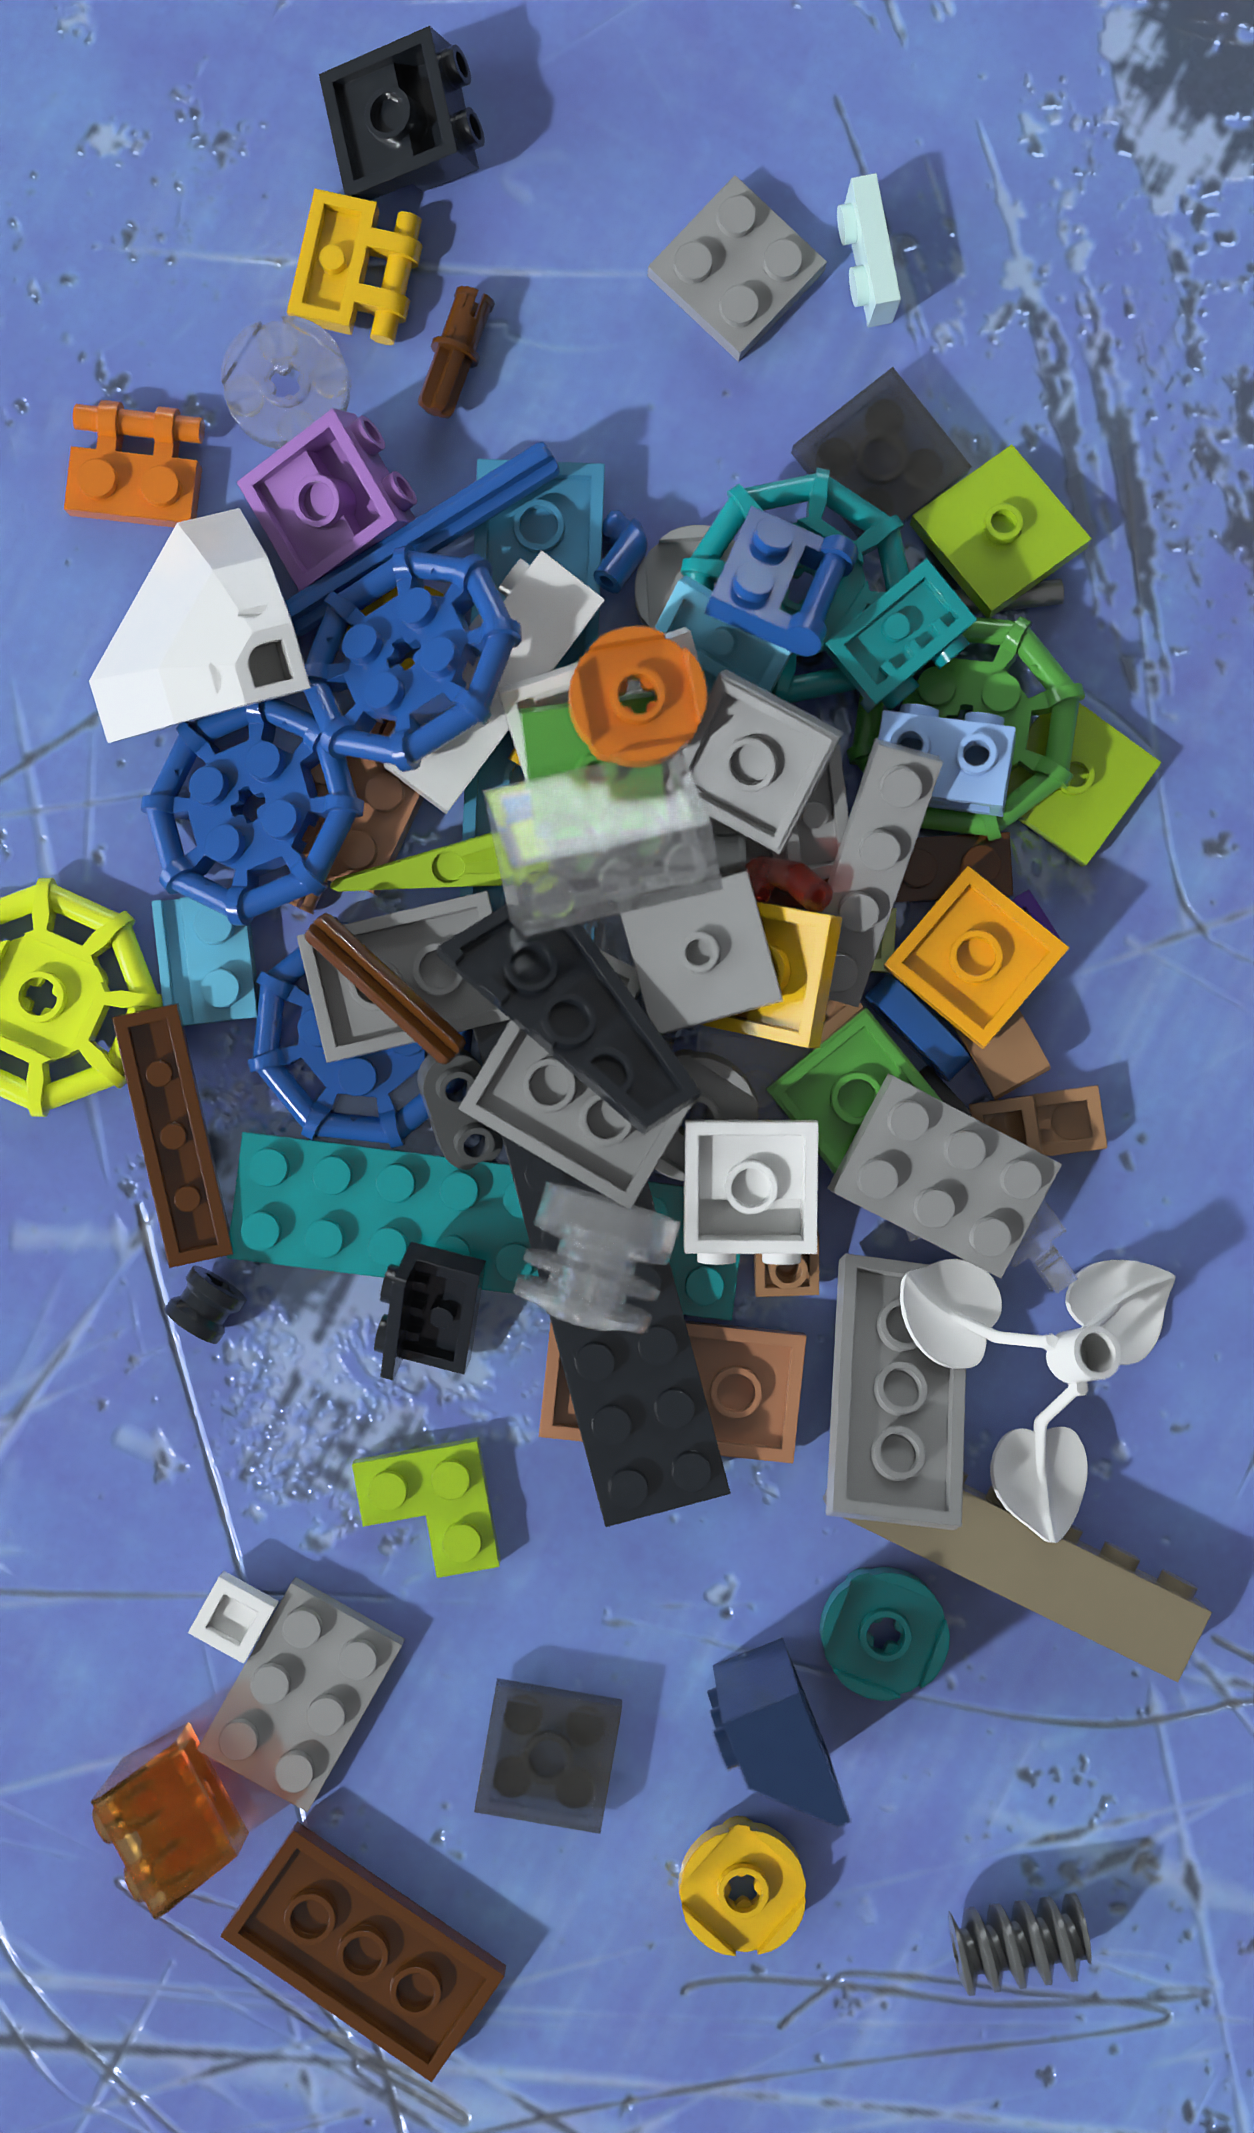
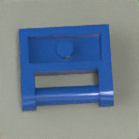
M751 506L711 594L704 614L802 656L817 654L822 647L827 633L824 621L841 579L848 576L853 570L858 557L857 546L845 536L830 535L823 538ZM799 563L815 570L816 573L800 612L791 615L779 610Z

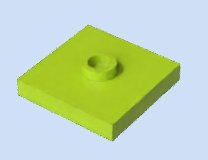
M1012 444L914 513L910 521L912 529L986 618H992L1088 548L1092 540Z
M1079 702L1070 772L1074 775V778L1068 788H1058L1018 820L1081 867L1086 866L1162 762ZM1051 713L1038 715L1030 725L1027 750L1045 756ZM1021 766L1014 769L1010 773L1007 795L1033 775Z

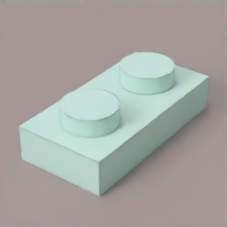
M877 173L853 177L849 184L845 204L838 205L837 222L841 242L843 245L852 244L856 264L855 267H850L849 269L852 301L855 307L864 306L867 326L869 328L893 323L901 297Z

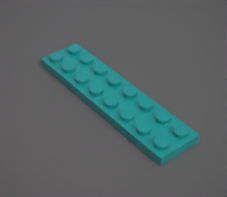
M248 1131L242 1132L230 1226L233 1254L227 1255V1259L384 1278L390 1264L399 1266L410 1242H415L486 1260L482 1290L545 1298L509 1164L480 1162L471 1170H463L453 1166L442 1155ZM648 1181L683 1315L732 1321L740 1254H736L735 1263L721 1265L697 1262V1254H685L684 1185Z

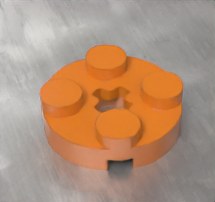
M645 626L615 629L600 636L589 647V651L580 659L578 666H576L569 686V713L579 737L589 746L591 753L597 759L631 768L650 767L670 760L691 743L706 709V681L696 657L686 647L682 650L676 642L665 638V633ZM639 681L643 691H654L656 701L647 704L644 714H634L631 707L622 706L618 697L627 693L628 682Z

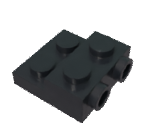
M427 26L319 74L345 195L371 201L410 184H414L424 192L479 170L475 150L484 146V133L474 110L470 107H465L462 87L471 83L470 69L459 46L456 44L451 45L431 26Z

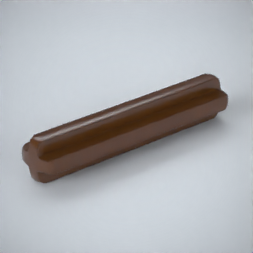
M324 913L309 926L304 935L306 941L439 1064L447 1065L462 1051L466 1044L465 1038L330 914Z

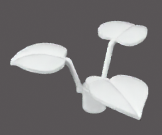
M946 1259L906 1272L901 1281L900 1288L902 1316L911 1338L917 1347L932 1361L952 1369L972 1368L981 1362L987 1340L998 1344L1039 1347L1047 1350L1046 1360L1052 1373L1061 1381L1068 1383V1388L1035 1418L1034 1431L1024 1428L1014 1429L1006 1433L999 1440L992 1454L990 1464L992 1486L1003 1506L1041 1539L1050 1543H1058L1071 1527L1079 1511L1087 1482L1088 1464L1084 1445L1077 1433L1067 1427L1047 1429L1048 1423L1077 1396L1087 1394L1088 1381L1109 1378L1117 1371L1119 1365L1137 1363L1152 1351L1162 1330L1166 1303L1176 1279L1175 1275L1159 1267L1131 1260H1108L1090 1264L1073 1277L1067 1289L1065 1299L1069 1314L1082 1327L1062 1331L1056 1335H1034L1002 1332L991 1328L998 1321L1002 1311L1000 1291L994 1278L987 1271L966 1260Z

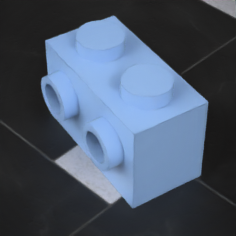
M920 704L900 705L899 712L883 710L878 739L939 756L943 762L928 807L1003 817L1016 743V727L1004 726L1005 719L1003 717L983 712H968L965 714L964 720L938 717V709Z

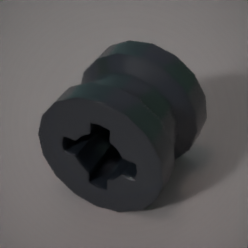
M195 1265L186 1276L187 1287L182 1295L171 1298L164 1310L176 1324L192 1335L206 1342L217 1344L225 1334L224 1322L230 1314L239 1312L247 1299L237 1288L220 1276Z

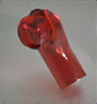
M758 856L751 859L745 866L750 876L755 898L760 903L770 900L775 887L787 891L810 912L822 911L830 904L833 898L831 885L803 862Z

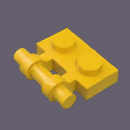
M315 188L287 308L290 321L352 335L357 311L365 312L374 316L370 338L383 345H394L399 323L406 322L410 300L405 296L411 269L418 267L423 245L418 241L422 219L414 213L400 211L397 215L394 232L378 229L376 227L380 212L377 202ZM370 256L387 261L381 288L364 284Z

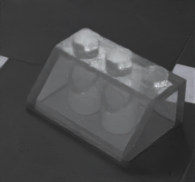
M682 750L670 760L650 767L631 768L614 762H606L483 790L510 921L525 936L723 889L711 821Z

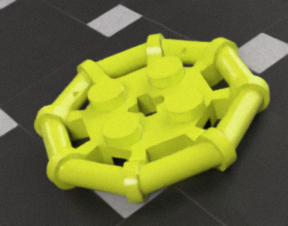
M39 878L36 885L0 898V925L32 913L34 929L24 933L25 936L11 941L0 940V1050L29 1063L26 1080L0 1069V1097L29 1109L32 1117H47L49 1111L113 1086L121 1089L127 1083L117 1038L115 1037L109 1052L95 1042L110 1006L128 1009L127 1014L163 1006L162 994H158L134 933L133 925L135 920L127 911L115 912L58 886L54 878ZM58 913L96 931L81 945L53 932L56 915ZM113 947L129 991H110L108 987V975L100 966L97 957ZM47 979L54 985L52 994L57 997V1001L53 1008H44L40 1015H36L32 1012L34 1001L26 996L27 990L30 986L41 987ZM81 1052L92 1066L86 1070L51 1082L49 1063L62 1058H70Z

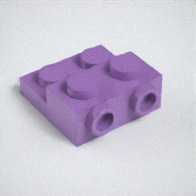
M335 408L330 409L237 481L238 486L299 591L416 519L410 508L417 504L416 495L410 484L397 471L389 473L378 454L385 448L384 439L377 427L366 416L361 415L357 418L356 414Z

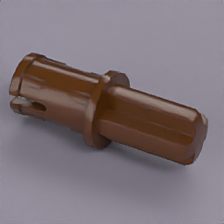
M469 286L457 287L454 294L455 299L442 335L433 338L431 349L435 354L418 398V404L430 415L446 419L453 415L469 369L477 367L480 356L476 350L495 303L485 293L482 295L479 303L474 302L479 291L476 288Z

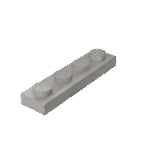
M875 738L818 913L843 917L829 1000L859 1007L943 764L939 756Z

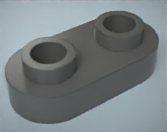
M462 1049L447 1065L439 1064L431 1055H428L419 1068L417 1081L437 1144L445 1158L459 1169L471 1170L480 1162H492L502 1149L503 1139L500 1133L458 1109L482 1069L475 1057L465 1049ZM455 1078L464 1079V1084L460 1090L454 1093L445 1092L446 1086L451 1080ZM482 1134V1138L477 1145L471 1148L464 1147V1142L469 1136Z

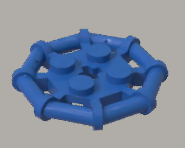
M405 545L395 548L391 559L337 594L334 591L329 593L324 600L328 605L304 664L310 688L302 691L306 695L321 731L320 745L326 753L335 759L352 756L396 765L401 772L418 769L421 759L474 725L481 723L485 726L493 717L489 710L511 651L522 641V627L519 622L511 618L493 582V569L490 562L478 554H471L461 558L418 552L411 545ZM423 579L452 584L443 597L433 596L424 589ZM397 587L398 595L367 616L361 612L362 609ZM476 605L483 622L481 627L470 631L464 615ZM348 625H350L352 628H350L346 633ZM342 643L345 659L343 663L333 664ZM421 648L413 655L415 664L410 669L405 670L400 665L402 658L409 651ZM477 657H480L467 691L465 689L467 682L462 678L465 666L468 661L474 667ZM349 689L355 705L342 716L333 693ZM384 719L396 722L395 733H392L391 736L370 733L376 722L385 723Z
M276 698L206 716L192 722L180 723L176 727L179 735L150 794L143 796L141 801V811L148 815L161 864L162 873L159 877V882L169 894L180 893L227 916L228 921L236 926H248L255 916L311 893L319 896L328 888L325 880L355 818L363 816L364 801L357 798L346 757L335 759L321 748V731L314 715ZM249 725V740L222 752L212 742ZM276 726L303 738V741L292 754L273 744ZM198 756L206 764L198 768L190 778V797H178ZM319 763L321 764L329 794L318 797L311 769ZM253 795L258 798L265 797V804L257 809L258 819L251 822L248 817L243 815V807L246 801ZM175 818L190 819L197 847L186 855L184 854ZM319 818H325V822L306 857L303 851L307 843L302 838L308 825L315 828ZM216 862L235 870L232 886L229 889L204 877ZM285 865L289 867L291 874L259 886V876Z
M340 922L342 925L349 924L348 922ZM296 948L268 972L261 970L255 981L260 984L253 1058L247 1060L250 1072H257L303 1128L301 1135L310 1140H314L319 1136L388 1143L392 1149L405 1145L404 1139L427 1121L429 1117L421 1093L399 1111L391 1093L419 1071L422 1062L427 1057V1052L418 1043H413L326 1063L311 995L300 987L293 985L306 974L300 948ZM284 1000L302 1006L301 1017L297 1026L299 1039L296 1046L280 1048ZM473 1029L459 1032L466 1041L463 1049L471 1053ZM303 1059L326 1088L316 1102L311 1099L285 1067L286 1065H291ZM455 1078L447 1084L445 1092L454 1093L460 1090L464 1084V1079ZM340 1094L375 1097L379 1117L334 1113L333 1111L336 1108Z

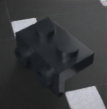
M410 1242L400 1265L390 1264L388 1266L381 1287L380 1302L389 1304L388 1314H384L380 1320L374 1342V1351L383 1353L381 1378L394 1380L403 1359L465 1374L472 1355L486 1260Z

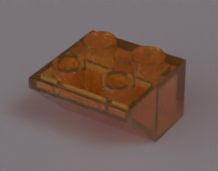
M189 1722L123 1757L91 1800L93 1806L92 1818L99 1836L105 1843L109 1845L114 1844L125 1865L124 1878L131 1895L137 1902H145L154 1920L168 1913L235 1859L249 1834L208 1756L197 1750L200 1741Z

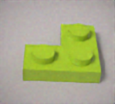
M479 1437L359 1458L353 1461L352 1469L363 1527L426 1515L437 1578L500 1567L501 1559Z

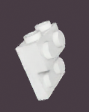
M685 1120V1254H697V1262L714 1265L735 1263L736 1254H762L763 1263L775 1265L801 1263V1254H817L818 1122L816 1120Z

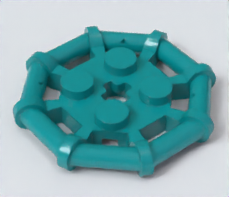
M817 467L816 472L813 474L746 488L737 484L727 491V502L691 557L682 560L680 573L713 591L715 588L714 583H717L726 561L720 560V558L744 523L751 506L765 511L808 502L806 518L798 519L796 523L792 524L823 538L830 535L847 537L822 520L825 507L827 506L865 532L853 541L858 549L857 560L852 572L841 579L824 621L827 633L819 651L822 652L825 651L823 646L828 640L909 574L900 532L904 524L897 514L890 517L829 476L830 470ZM878 549L886 592L870 591L868 580L867 582L865 581L862 567L864 564L863 556ZM798 563L792 578L798 579L804 572L814 577L816 571ZM788 588L779 610L793 615L800 612L805 599L801 600L799 604L791 601L788 598L790 592ZM793 653L771 694L788 703H795L857 689L839 667L794 676L796 657L802 655Z

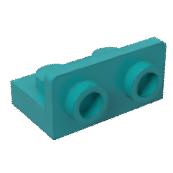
M926 558L824 644L823 649L863 696L864 699L860 704L867 713L872 711L881 702L891 711L920 686L913 678L919 670L931 660L940 670L970 644L963 634L975 623L977 618Z

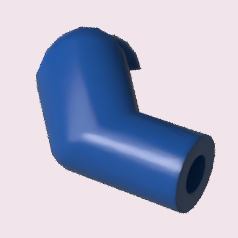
M611 510L603 521L602 542L608 543L612 548L596 568L593 576L601 588L610 593L618 594L642 562L647 552L648 542L643 527L638 520L633 518L630 521L620 510Z

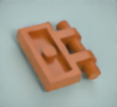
M101 400L98 406L75 404L73 409L74 429L97 432L98 437L96 449L71 446L64 510L70 516L175 528L178 522L197 518L202 467L197 460L178 458L180 442L203 443L205 435L204 418L183 416L178 408L158 406L155 412L124 409L122 402ZM124 435L153 438L155 441L153 455L122 452Z

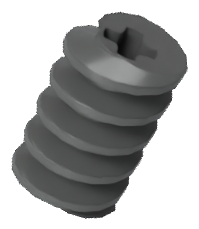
M1076 1893L1065 1894L1061 1913L1050 1896L1041 1897L1038 1902L1036 1917L1025 1900L1015 1901L1011 1921L1000 1903L991 1904L987 1913L986 1925L975 1907L964 1908L961 1928L958 1927L950 1911L948 1913L955 1964L961 1983L968 1996H975L978 1975L980 1974L986 1976L994 1993L1001 1992L1004 1971L1010 1970L1019 1988L1025 1989L1027 1988L1030 1967H1036L1045 1985H1052L1055 1964H1062L1071 1982L1078 1981L1080 1960H1087L1091 1964L1092 1955L1088 1928Z

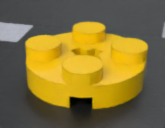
M734 1816L728 1818L723 1824L714 1826L704 1832L687 1851L679 1874V1894L685 1921L692 1933L704 1945L723 1955L737 1956L736 1951L750 1952L753 1950H757V1954L760 1955L780 1947L797 1930L805 1911L806 1881L798 1853L792 1844L777 1830L763 1823L753 1822L744 1816ZM746 1874L755 1878L753 1886L758 1894L752 1900L744 1895H741L735 1901L728 1897L731 1891V1884L729 1882L731 1878L737 1875L743 1877Z

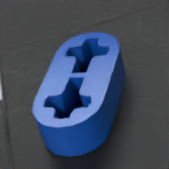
M886 974L864 996L867 1003L880 1018L945 1081H951L971 1061L972 1058L965 1048L891 975Z

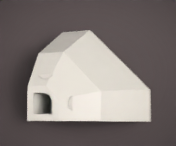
M240 508L178 522L89 680L108 743L296 694L310 688L292 621L268 556Z

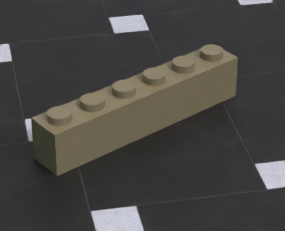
M964 1471L962 1527L955 1530L842 1517L1176 1682H1179L1212 1614L1208 1608L1194 1597L1198 1589L1195 1585L1163 1569L1158 1579L1137 1569L1140 1559L1112 1543L1105 1541L1100 1551L1080 1541L1079 1539L1083 1531L1074 1525H1071L1058 1543L1044 1541L1003 1506L996 1496L992 1485L987 1494H984L964 1484L968 1477V1474ZM827 1490L823 1496L825 1504L827 1501Z

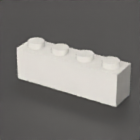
M542 550L531 565L520 558L498 588V591L507 597L504 600V604L511 618L519 622L522 627V641L517 647L512 649L498 688L553 671L605 600ZM480 614L469 626L470 631L481 627L483 620ZM477 657L474 667L468 661L465 666L462 678L467 682L465 688L467 691L480 657ZM497 691L489 710L493 717L485 726L478 723L421 759L420 767L416 770L401 772L396 765L384 763V768L447 814L509 730ZM395 727L388 736H391L392 733H395Z

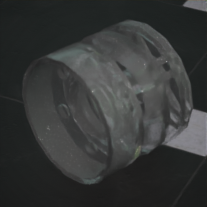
M547 1181L534 1225L560 1238L557 1251L527 1248L523 1260L551 1273L549 1279L519 1274L513 1293L539 1305L549 1315L576 1325L600 1331L625 1330L635 1333H647L652 1315L641 1308L626 1303L625 1300L627 1296L657 1301L660 1290L651 1282L634 1275L637 1262L668 1265L681 1222L633 1205L631 1209H627L607 1196Z

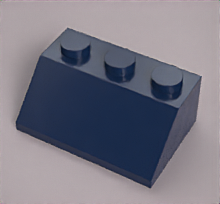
M783 1638L713 1665L716 1687L707 1690V1694L713 1708L710 1710L716 1728L713 1730L714 1737L727 1770L739 1766L748 1789L837 1827L851 1822L830 1754Z

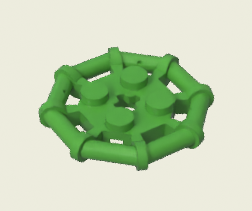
M1022 616L1016 621L976 617L975 623L963 636L970 643L1000 645L994 661L953 658L940 670L937 666L930 667L917 680L920 686L902 702L903 704H920L939 710L938 717L956 718L961 710L990 713L1003 717L1005 719L1004 726L1016 727V743L1011 772L1018 766H1021L1033 776L1007 795L1003 817L927 807L920 828L984 835L988 837L989 841L1001 838V832L1058 788H1068L1074 778V775L1070 772L1079 701L1085 698L1083 686L1081 683L1073 682L1032 631V622ZM1017 656L1022 659L1046 691L1030 698L1026 696L1016 678L1007 672ZM860 694L853 744L846 752L849 764L857 765L864 774L875 738H879L884 704L881 702L872 711L867 713L860 704L864 699ZM1051 713L1045 756L1027 750L1031 717Z

